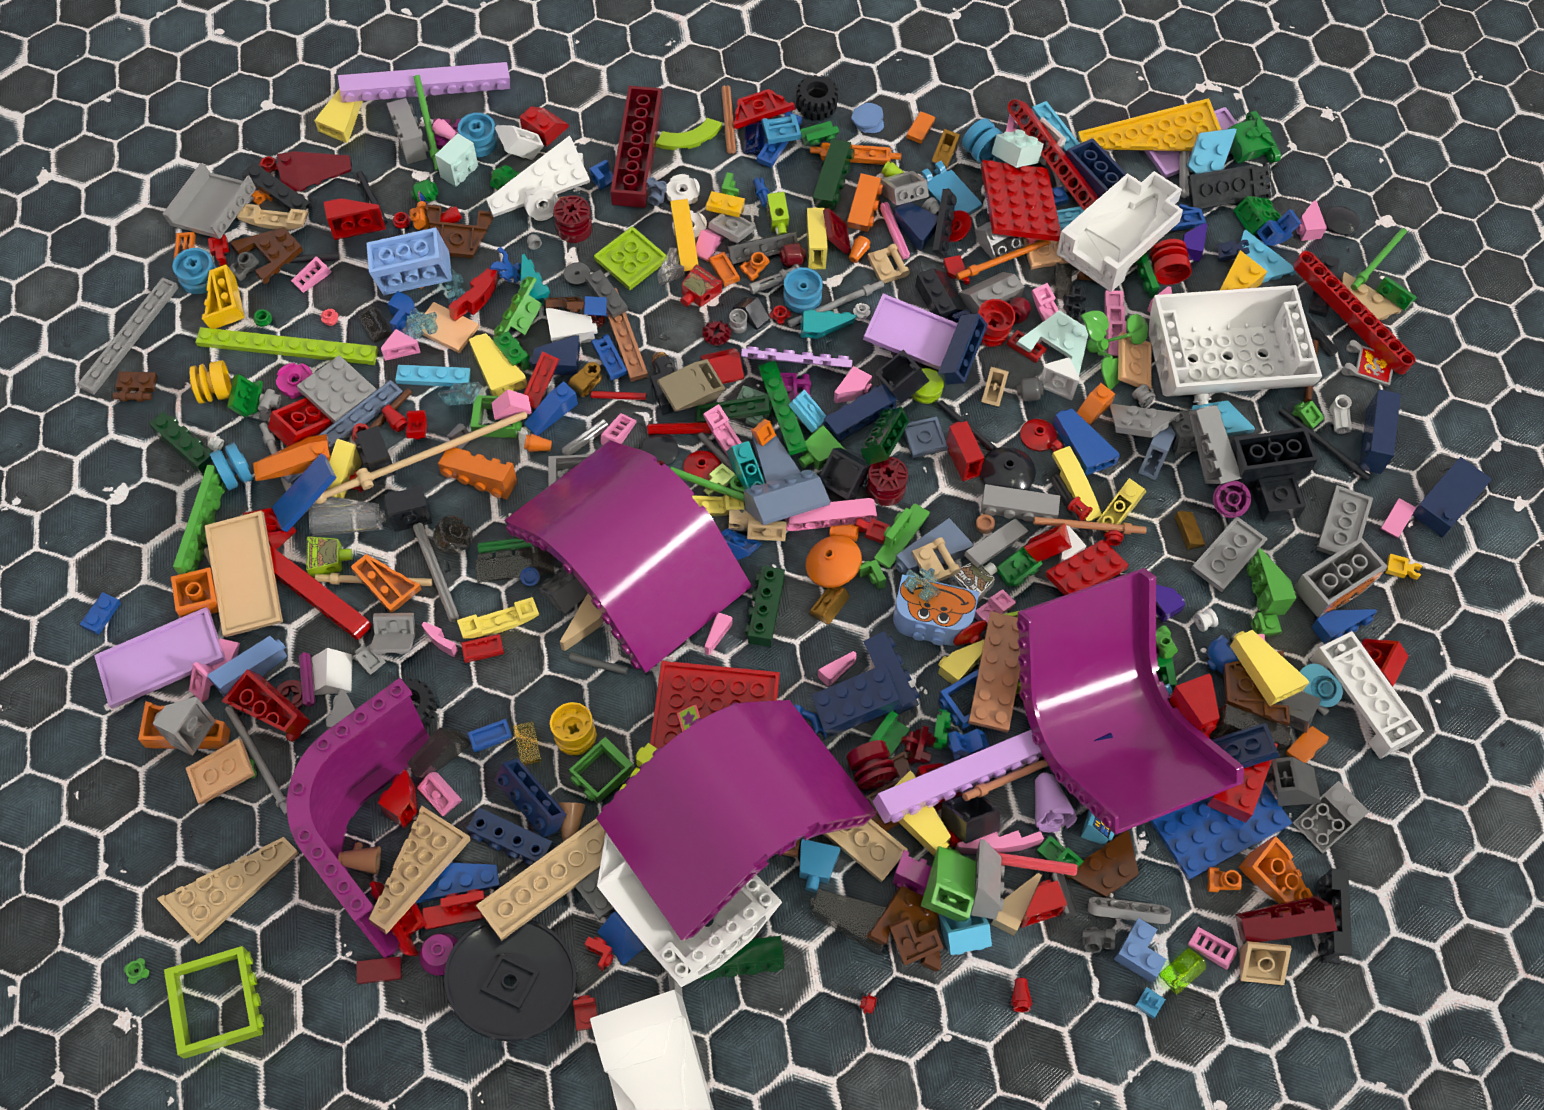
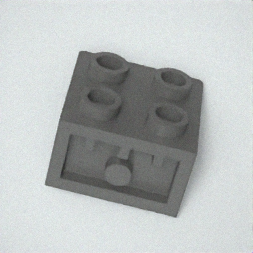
M1192 410L1177 412L1180 413V420L1178 422L1174 420L1170 422L1177 435L1173 446L1175 454L1198 451L1189 416V411Z
M1301 691L1273 705H1288L1290 715L1288 726L1307 733L1321 699Z

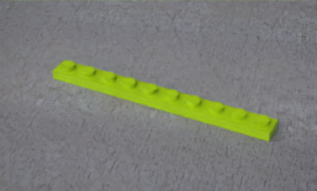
M200 327L195 342L200 347L330 361L340 355L346 362L375 365L379 351L377 346L203 327Z

